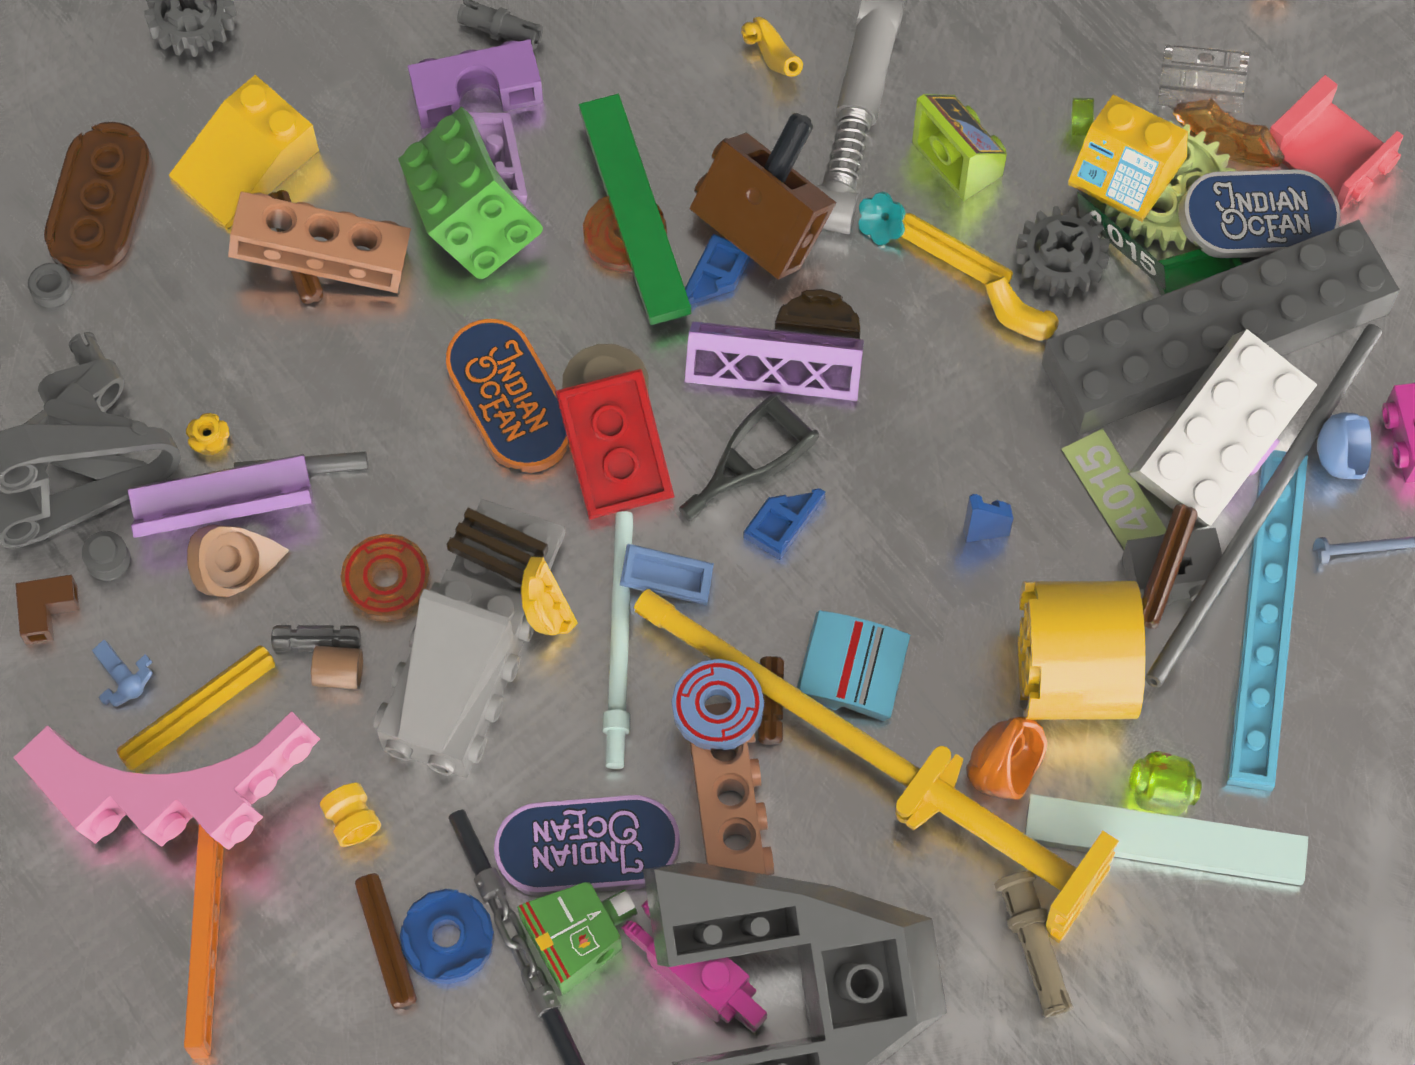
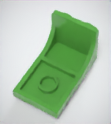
M462 106L452 115L444 117L435 129L419 142L411 144L405 153L398 158L428 235L476 278H487L542 233L543 227L539 219L518 200L497 172L473 117Z

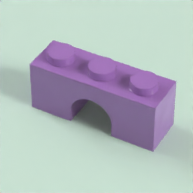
M530 39L519 42L507 41L496 47L482 50H466L459 55L440 59L428 58L417 64L407 65L422 129L435 127L444 117L452 115L460 108L462 97L468 91L476 88H486L496 93L500 99L503 112L544 103L541 79Z

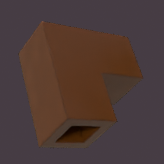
M72 574L15 583L19 632L26 645L54 641L52 615L80 610L78 587Z

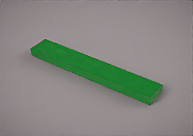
M619 93L580 103L579 112L649 324L654 325L690 315L691 305Z

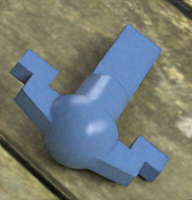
M106 640L100 642L92 651L118 684V689L114 693L108 688L98 698L103 704L107 705L111 702L115 707L128 700L138 698L143 693L145 684L153 674L148 667L153 663L146 654L135 663L140 670L133 675Z

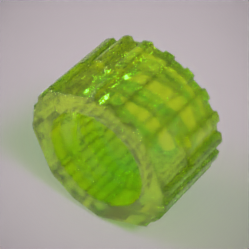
M1073 98L1072 135L1087 136L1089 128L1094 122V98Z

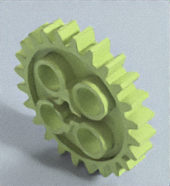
M1188 124L1183 127V129L1188 131L1187 159L1152 207L1161 208L1166 213H1157L1151 209L1143 222L1106 205L1105 215L1107 217L1118 215L1115 224L1121 229L1126 226L1131 228L1129 233L1131 238L1135 239L1139 234L1145 236L1144 247L1146 248L1156 239L1159 240L1162 251H1166L1169 241H1175L1179 250H1183L1187 237L1181 228L1178 214L1179 203L1183 194L1186 193L1188 187L1205 174L1236 171L1235 168H1226L1230 158L1229 154L1216 156L1220 144L1218 141L1208 145L1203 143L1206 135L1204 131L1195 137L1190 136V125Z

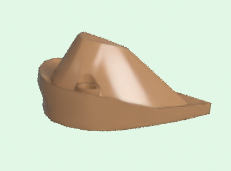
M213 524L199 528L190 537L187 548V566L196 590L208 596L230 597L248 589L276 566L289 550L257 533L236 526Z

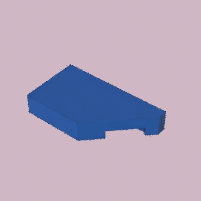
M712 234L685 287L690 305L734 291L750 257L728 239Z
M818 488L806 494L789 497L780 495L767 498L744 530L743 538L781 560L825 499L826 492Z
M971 494L968 500L963 527L966 543L1010 536L1014 519L1011 505L999 500H995L991 504L983 503L982 496Z

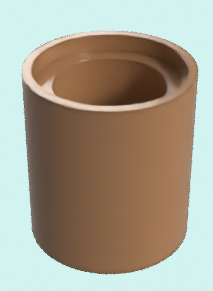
M315 646L311 664L312 686L344 689L360 688L363 674L362 649Z

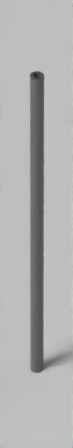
M1368 324L1146 674L1145 681L1149 685L1160 688L1317 439L1324 423L1332 415L1382 335V330L1378 326Z

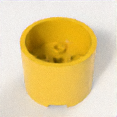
M1023 581L1019 597V610H1024V617L1020 618L1019 635H1017L1020 700H1028L1027 709H1023V717H1026V720L1138 719L1142 708L1145 682V628L1142 598L1137 582Z

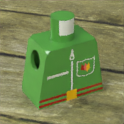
M584 882L537 898L517 907L522 924L562 995L568 993L623 948L622 939L615 926L638 914L632 899L625 889L601 902L590 882Z

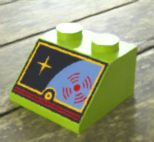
M923 94L917 98L912 143L963 202L1003 176L1007 156L1006 149L997 136H990L981 126L978 115L970 106H964L955 95Z

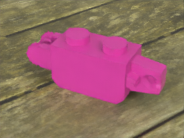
M647 899L641 905V907L643 908L645 914L650 918ZM628 920L621 927L624 933L647 953V961L712 1020L719 1022L722 1019L729 1023L735 1017L755 1033L767 1019V1012L752 999L757 990L749 983L750 976L729 957L673 967L657 965L654 939L638 923L632 920Z

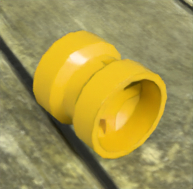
M357 782L349 783L333 790L319 804L326 819L333 820L335 824L334 835L339 845L343 847L352 846L368 839L381 827L375 811L369 810L366 806L367 795L361 784Z

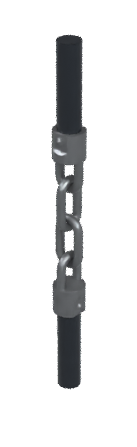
M465 810L453 812L449 815L448 819L476 876L473 880L483 901H488L504 942L511 948L512 954L520 968L522 981L529 993L528 997L538 1018H543L564 1065H585L559 1010L562 1006L552 985L549 984L542 969L537 966L535 958L526 942V934L515 912L509 907L504 895L506 888L497 869L491 867ZM496 897H498L502 905V907L498 908V905L494 899ZM508 917H510L518 933L512 939L509 937L502 922L507 920ZM521 947L529 962L528 965H525L523 958L518 950ZM537 974L542 986L534 990L530 979Z

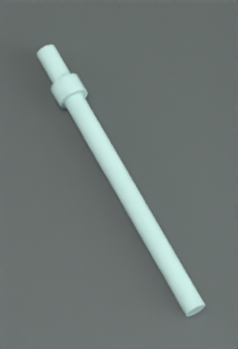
M620 511L615 514L608 710L603 713L602 730L603 733L607 734L606 767L610 769H621L624 767L625 735L630 733V713L626 711L630 588L620 586L627 543L632 544L633 514L627 511Z

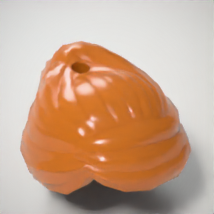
M1023 716L1010 718L993 725L974 746L971 759L966 765L967 777L973 787L980 793L1002 799L1019 800L1022 798L1046 753L1047 741L1042 726L1035 720H1026V717Z

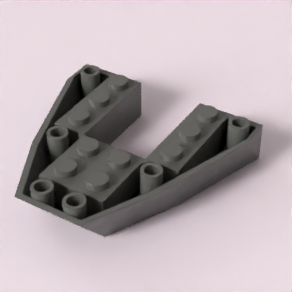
M689 861L643 869L657 965L673 967L797 946L811 1037L673 1061L672 1065H880L947 1013L933 920L930 917L835 886Z

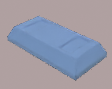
M627 543L620 586L641 591L650 589L658 595L707 605L714 563Z

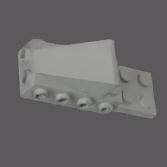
M481 499L476 510L477 512L548 544V552L544 559L549 569H551L565 536V527ZM472 526V528L475 530H478L490 537H493L531 556H534L533 553L523 548H520L482 529ZM465 538L463 542L523 571L526 568V565L491 551L489 548ZM457 555L451 570L446 569L441 583L434 582L430 591L423 589L420 596L417 621L409 640V647L412 650L406 663L400 662L397 665L391 684L395 688L389 703L383 702L380 705L374 720V728L377 729L382 749L386 753L401 760L413 759L427 764L432 770L444 775L456 774L468 778L473 763L478 764L483 756L487 743L485 734L490 722L495 723L500 715L504 702L502 694L508 681L512 682L517 674L521 657L518 655L524 641L529 642L534 633V629L528 623L522 607L520 584Z

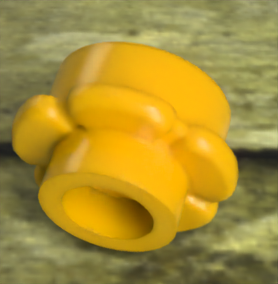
M204 413L199 419H193L187 425L186 435L189 437L188 444L194 451L203 455L217 454L227 443V438L229 437L228 424L223 420H219V416L216 414ZM210 430L211 434L205 436L203 435L204 431Z

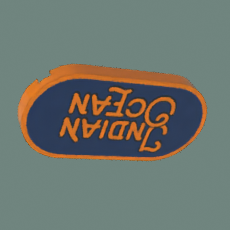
M499 319L478 320L460 329L454 335L447 348V371L451 383L491 455L501 465L509 469L510 467L520 469L521 472L535 473L554 466L563 458L569 444L555 394L556 388L526 335L515 325Z

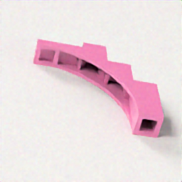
M291 711L257 745L234 757L214 765L186 772L140 774L107 767L84 757L65 738L47 725L13 758L70 824L95 844L102 837L112 833L119 825L120 820L127 815L142 833L162 847L167 841L181 834L186 827V823L194 817L212 838L229 850L236 843L246 839L253 831L254 825L263 818L252 805L259 798L269 794L276 786L277 780L294 764L303 761L320 738Z

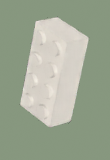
M1248 329L1234 334L1128 475L1173 510L1177 504H1184L1196 509L1198 512L1194 524L1196 528L1211 526L1317 384Z

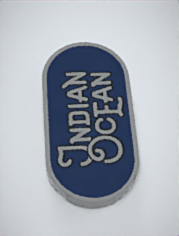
M1296 169L1227 171L1205 174L1199 177L1183 194L1179 203L1178 213L1181 228L1191 243L1195 241L1202 247L1201 251L1216 258L1263 257L1339 227L1341 219L1340 206L1330 186L1317 175L1305 170Z

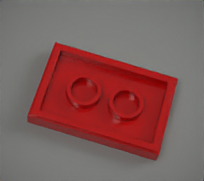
M642 369L555 391L589 520L675 497Z

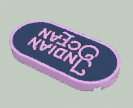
M639 795L531 803L516 809L505 818L497 831L494 842L495 860L501 875L511 885L515 886L517 890L524 894L538 897L546 896L584 882H590L596 892L646 888L643 869L675 864L680 851V834L673 815L658 801Z

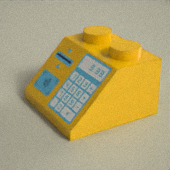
M1113 94L1091 124L1068 184L1143 222L1187 159L1188 131Z

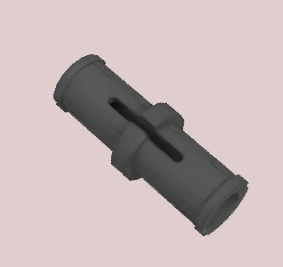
M463 0L457 15L458 23L489 33L490 38L497 41L505 39L519 42L530 39L533 51L537 48V44L540 43L543 34V26L511 15L508 9L500 7L497 10L473 0Z

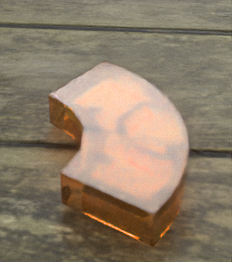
M1213 99L1178 103L1172 113L1182 127L1186 124L1190 125L1191 136L1195 137L1204 131L1206 135L1203 143L1208 145L1218 141L1220 144L1217 154H1229L1230 160L1250 166L1271 168L1279 167L1285 158L1267 126L1251 125L1236 120L1224 112Z

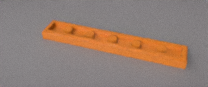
M200 824L198 830L184 1048L191 1058H209V1055H211L224 846L212 838Z

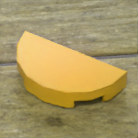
M530 557L524 570L521 585L522 607L526 619L536 632L544 635L567 634L578 622L544 557Z

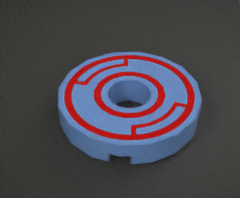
M723 659L702 661L686 670L675 685L671 701L674 722L683 737L697 747L711 750V748L735 749L750 740L761 724L764 709L762 689L752 672L737 662ZM716 695L724 696L730 701L731 708L722 715L711 714L705 708V703L710 697Z

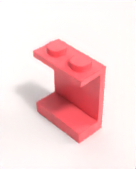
M1324 75L1270 127L1264 149L1290 170H1305L1323 179L1333 190L1342 210L1353 198L1358 202L1369 192L1374 184L1372 179L1381 172L1386 175L1393 169L1401 157V154L1397 151L1404 135L1396 131L1383 143L1332 103L1338 84Z

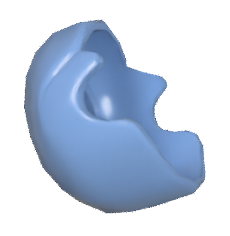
M1341 412L1332 415L1324 423L1318 434L1316 448L1321 465L1331 476L1342 479H1363L1366 477L1371 458V429L1367 417L1359 416L1356 413Z

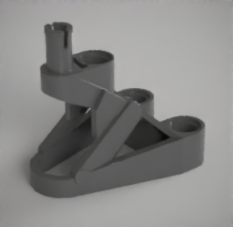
M84 332V337L88 342L87 345H85L80 333L75 335L69 342V348L79 363L78 366L56 371L46 376L40 382L38 392L44 403V410L22 425L0 431V544L5 548L14 549L43 541L128 500V489L131 487L165 481L179 467L181 455L169 432L162 428L148 427L140 421L105 413L120 397L125 382L116 363L105 358L95 335L91 332ZM147 450H162L160 455L149 464L137 459L117 455ZM50 463L97 480L50 495V482L46 469Z

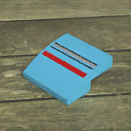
M819 610L814 618L797 689L823 706L833 710L843 706L880 721H885L891 718L911 635L868 620Z

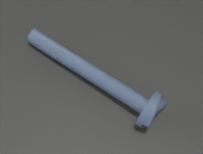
M1415 536L1329 544L1327 538L1320 537L1314 541L1313 551H1317L1320 564H1327L1331 555L1415 548Z

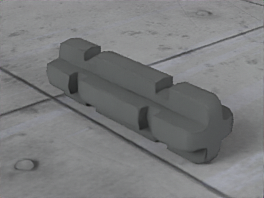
M276 625L272 629L271 645L276 652H292L293 648H298V652H313L315 646L360 649L361 632L359 627L355 625H341L340 630H334V625H298L297 629H292L291 625Z

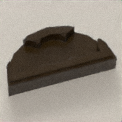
M824 289L801 292L800 296L791 299L787 304H783L780 307L775 320V329L860 339V320L857 312L855 313L852 307L843 301V297L840 294Z

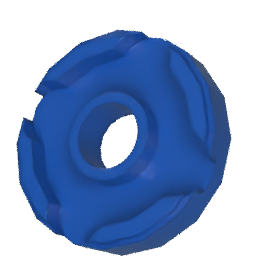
M453 889L429 892L414 902L407 912L400 931L403 955L414 972L430 982L443 984L467 980L480 971L492 954L495 938L490 914L482 903L471 895L469 896ZM445 925H453L460 931L459 940L450 947H441L434 941L436 931Z

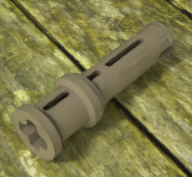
M1023 871L1004 877L995 882L994 885L996 891L1002 892L1010 916L1007 920L1008 928L1012 930V933H1017L1021 942L1025 959L1040 999L1043 1015L1045 1018L1066 1013L1074 1007L1066 990L1045 925L1048 911L1046 908H1041L1033 884L1036 880V875L1031 871Z

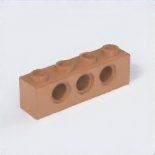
M241 191L230 234L228 257L398 293L411 228L400 226L392 221H375L361 218L346 211L334 212L320 209L305 202L292 203L274 199L264 193L251 194ZM271 228H281L285 231L276 232L273 231ZM314 237H322L327 239V241H318ZM364 246L369 248L370 250H360L356 247Z
M731 703L705 705V708L711 714L722 715L728 712L731 708ZM755 733L750 740L732 749L737 755L732 760L726 762L714 758L712 754L717 749L699 748L690 742L706 864L773 875L774 863L771 846L762 847L760 831L768 830L765 803H756L754 787L762 785L758 758H749L747 744L755 742ZM731 790L741 794L743 799L740 803L729 806L723 804L718 797L723 792ZM739 834L746 837L750 843L744 849L732 850L725 845L724 841L731 835Z

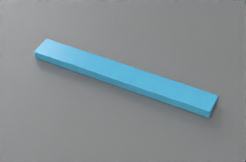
M1273 450L1260 467L1257 499L1287 452ZM1308 455L1303 459L1252 541L1227 785L1271 792L1275 787Z

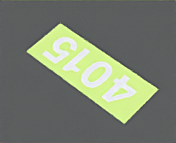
M1103 429L1061 448L1124 550L1127 540L1165 534L1167 529L1136 480L1128 475L1129 469Z

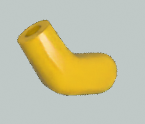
M755 17L753 22L743 24L741 33L744 42L749 45L758 43L765 63L770 70L790 77L801 73L803 69L802 60L788 48L779 33L765 18Z
M1005 276L985 284L994 313L1002 325L1037 341L1047 340L1053 336L1059 325L1058 317L1054 312L1049 310L1042 312L1025 304L1014 292Z

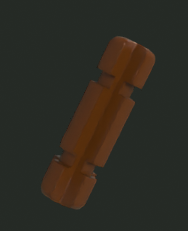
M765 656L760 659L762 666L784 679L783 658ZM763 694L764 709L761 724L758 728V740L761 744L777 745L783 741V722H781L783 720V706Z

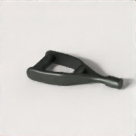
M771 394L735 430L707 486L699 495L694 494L681 505L679 511L688 521H691L707 507L706 503L717 495L775 475L812 447L819 438V432L817 430L812 431L780 400V394ZM769 413L799 442L774 461L754 469L735 449L752 427ZM727 467L736 475L735 477L724 476Z

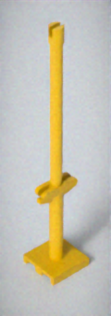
M646 589L636 601L634 606L636 610L634 612L658 628L663 627L711 660L723 659L737 662L752 672L760 684L763 694L907 787L896 803L895 816L899 822L906 823L907 827L915 830L936 813L941 812L1060 890L1061 892L1050 906L1046 922L1048 936L1056 942H1061L1111 868L1109 864L1115 855L1113 850L1119 841L1105 831L1101 832L1076 868L955 789L963 758L955 754L951 760V751L947 747H936L923 766L919 768L676 610L673 604L650 589Z

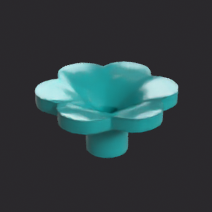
M878 192L873 198H865L860 202L859 211L862 216L858 222L859 229L862 233L871 235L872 240L876 244L885 245L891 239H898L904 234L905 227L902 220L905 217V209L899 202H894L888 193Z

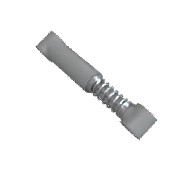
M861 0L856 33L835 112L839 123L836 126L835 141L831 146L832 152H830V161L827 164L828 171L825 172L823 183L816 185V187L837 202L823 227L824 230L849 235L851 233L858 202V193L855 192L857 185L855 180L858 179V175L855 171L861 168L858 161L863 159L860 152L865 150V145L862 142L868 139L865 132L869 131L870 126L874 125L877 120L895 39L898 38L905 0Z

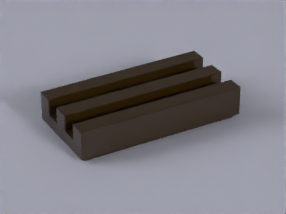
M467 508L464 513V520L462 523L459 522L455 529L456 534L453 538L450 537L446 544L448 551L522 585L523 570L463 543L465 538L526 566L530 557L545 558L548 552V544L471 508ZM472 526L482 529L520 548H523L533 553L534 556H531L519 549H516L478 530H475L472 528Z

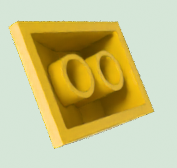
M255 74L223 101L170 172L169 177L227 230L233 225L241 191L251 194L264 193L268 195L319 151L313 124Z

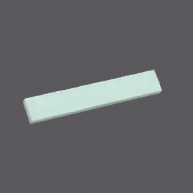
M1030 794L1025 834L1042 846L1088 852L1101 832L1105 831L1119 841L1113 850L1115 852L1114 857L1301 886L1305 881L1308 836Z

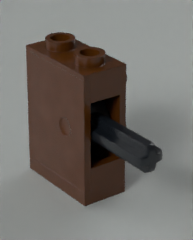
M793 113L789 117L772 152L747 132L730 139H723L712 153L714 161L708 173L703 175L695 186L694 192L696 196L689 208L778 280L801 269L837 203L792 168L813 130L811 119L799 113Z

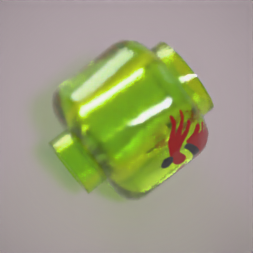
M1153 751L1148 753L1144 759L1139 758L1134 763L1128 787L1129 792L1134 795L1135 801L1140 808L1159 814L1179 816L1189 805L1194 806L1197 803L1201 794L1202 782L1196 778L1195 766L1187 758L1161 751Z

